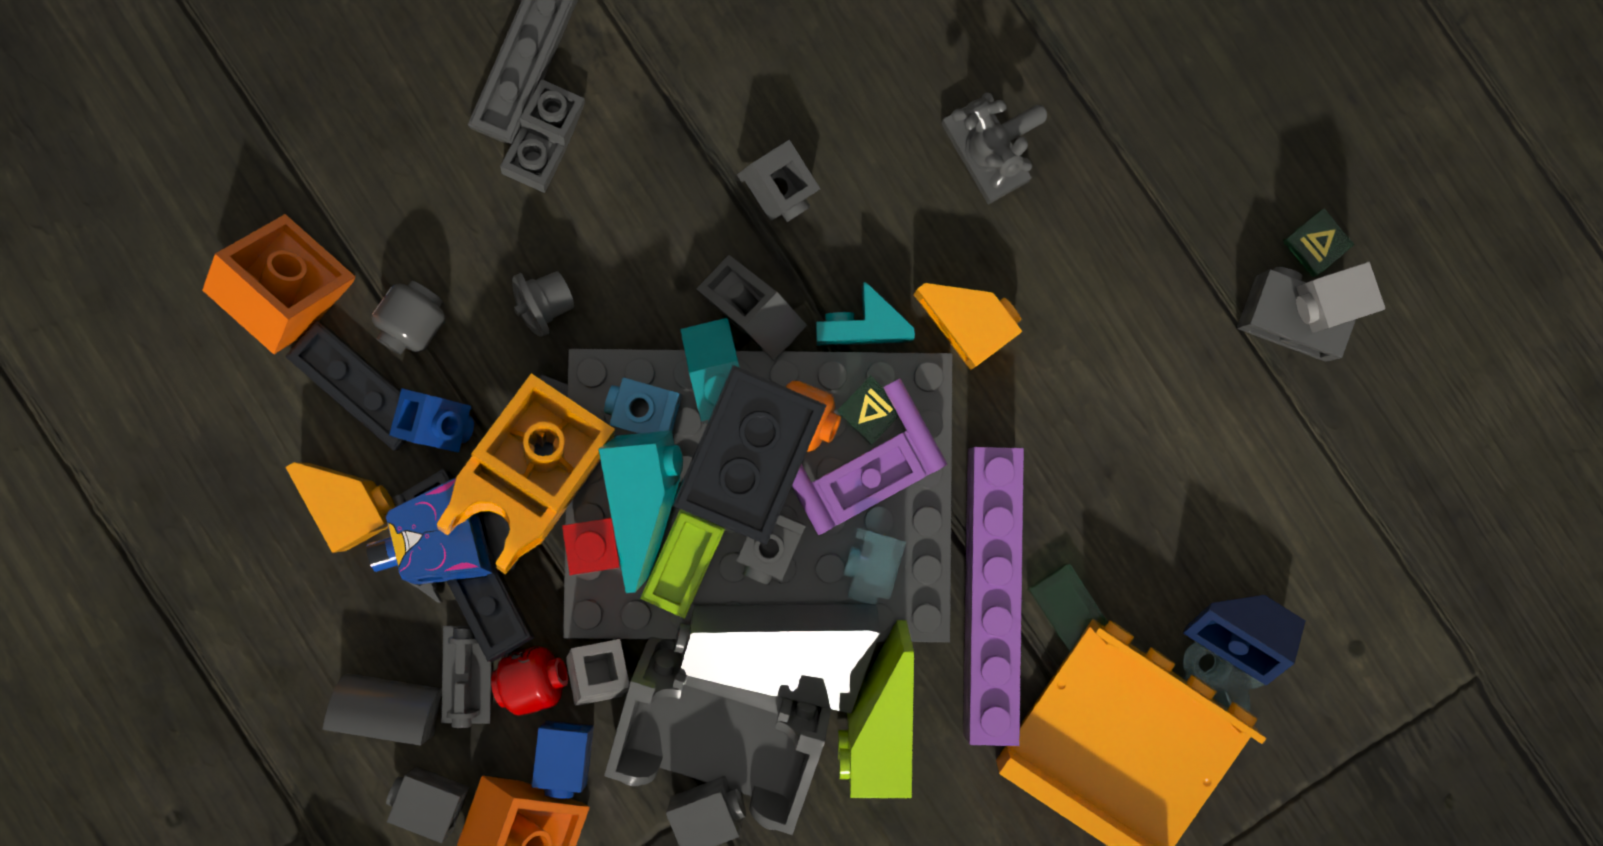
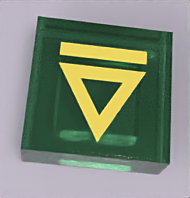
M1324 208L1315 213L1283 240L1285 245L1312 277L1319 275L1355 245Z
M871 375L836 411L871 445L899 417L884 388Z

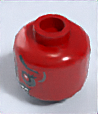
M534 646L506 654L500 659L497 669L491 676L492 693L496 702L514 715H526L556 706L561 699L563 687L568 684V672L564 661L561 658H555L553 653L543 646Z

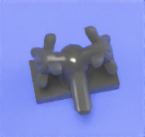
M986 92L981 98L970 102L962 109L954 110L950 116L942 120L941 124L988 205L1031 180L1032 177L1028 171L1032 169V163L1028 158L1021 156L1028 147V141L1025 137H1018L1046 121L1047 111L1042 105H1035L1007 122L1000 124L994 113L1005 111L1007 105L1003 100L994 101L992 94ZM1018 138L1014 145H1012L1011 141Z

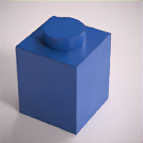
M545 721L538 728L532 788L545 789L544 795L553 798H572L574 792L581 793L588 782L594 726Z

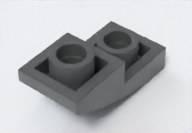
M541 79L520 117L521 128L500 165L501 173L545 193L573 135L585 104V98Z

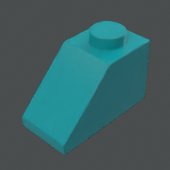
M728 318L681 329L693 392L700 420L704 424L708 423L732 364L740 367Z

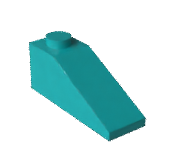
M672 430L617 435L599 448L626 593L636 592L653 571L680 482V475L683 471V455L680 447L674 444Z

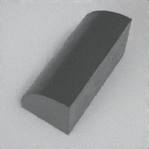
M347 673L340 678L332 693L322 730L421 746L435 735L442 688Z

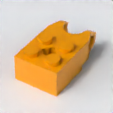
M531 373L471 453L472 457L457 475L450 503L437 523L438 530L448 536L457 525L481 511H491L501 515L507 521L510 531L505 540L504 550L495 564L498 570L506 574L519 557L544 541L601 461L599 448L614 438L615 429ZM545 442L553 444V454L548 456L535 454L534 445L536 443L543 447Z

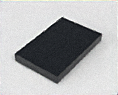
M732 364L675 497L673 506L767 545L827 405Z

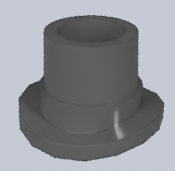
M558 271L525 281L522 273L513 276V294L517 305L514 307V311L517 316L520 315L527 327L537 336L543 337L549 334L547 324L552 322L553 318L574 309L571 292Z

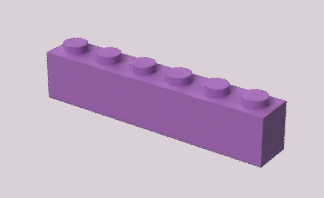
M968 448L963 736L969 745L1019 746L1024 448Z

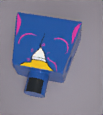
M456 478L386 513L391 537L368 543L366 546L369 563L375 572L398 566L402 580L412 584L482 577L492 573L479 513L473 514L465 522L457 525L448 536L438 530L437 523L450 503Z

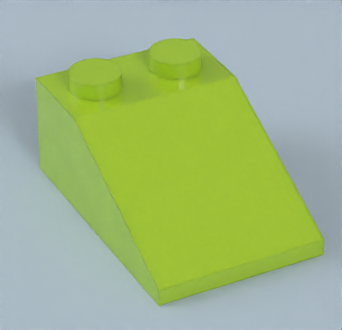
M897 620L859 690L852 713H847V730H838L840 779H849L850 798H912L914 649L907 620Z

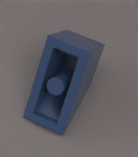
M1266 595L1211 603L1185 627L1183 634L1264 685H1268L1295 663L1306 620Z

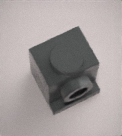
M790 140L754 161L737 174L741 183L746 182L770 221L781 214L786 222L795 218L811 207L806 198L820 190V187ZM775 183H777L781 187L782 193L780 192L779 188Z
M780 514L770 536V539L778 543L779 551L774 557L770 558L761 554L759 550L761 542L747 537L737 558V562L745 565L742 574L766 585L770 584L772 577L782 581L806 525Z

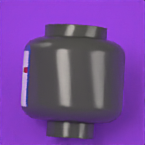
M413 280L408 285H393L371 316L373 324L381 331L376 339L399 355L406 348L413 352L426 350L445 323L446 317L440 308L444 303L443 300Z

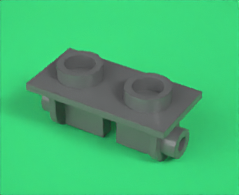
M443 626L441 723H452L453 728H468L472 724H490L492 662H487L470 626Z

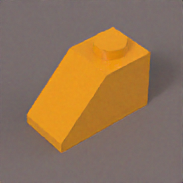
M924 283L914 293L915 298L970 370L1023 332L1017 325L1021 321V317L1014 306L1006 298H1002L999 301L992 292Z
M294 462L285 467L332 553L347 551L388 528L386 513L395 508L390 494L382 485L376 486L374 481L311 463Z

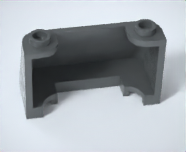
M651 637L646 643L631 679L604 776L621 781L629 786H640L652 782L657 776L659 768L704 782H710L725 776L730 790L738 789L740 793L751 796L749 811L762 827L793 835L826 740L831 709L679 674L681 654L673 652L676 639Z

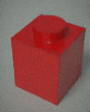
M612 518L562 525L569 575L621 567Z

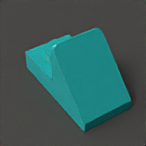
M863 282L862 285L863 320H854V313L836 312L825 314L826 321L816 322V346L909 343L915 338L914 327L866 282Z

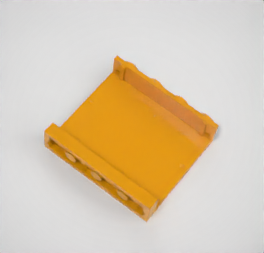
M1092 619L1020 724L1019 746H1005L996 759L999 774L1107 846H1175L1248 740L1252 737L1263 744L1266 737L1254 726L1258 718L1235 702H1232L1229 708L1225 707L1213 699L1217 693L1214 688L1193 674L1186 681L1174 673L1172 669L1176 664L1159 651L1150 647L1145 654L1130 644L1134 636L1115 622L1109 621L1106 626H1103Z

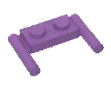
M901 378L883 388L907 431L874 447L816 479L814 482H811L801 464L792 488L818 535L825 533L836 525L948 465Z

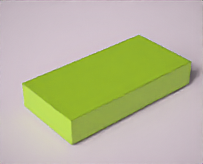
M680 509L640 599L685 619L726 528Z

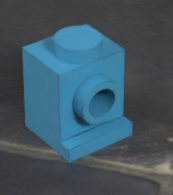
M623 377L620 387L611 385L606 398L604 413L612 415L609 425L632 432L673 431L683 395ZM639 398L645 399L649 405V410L643 417H635L631 411L632 403Z

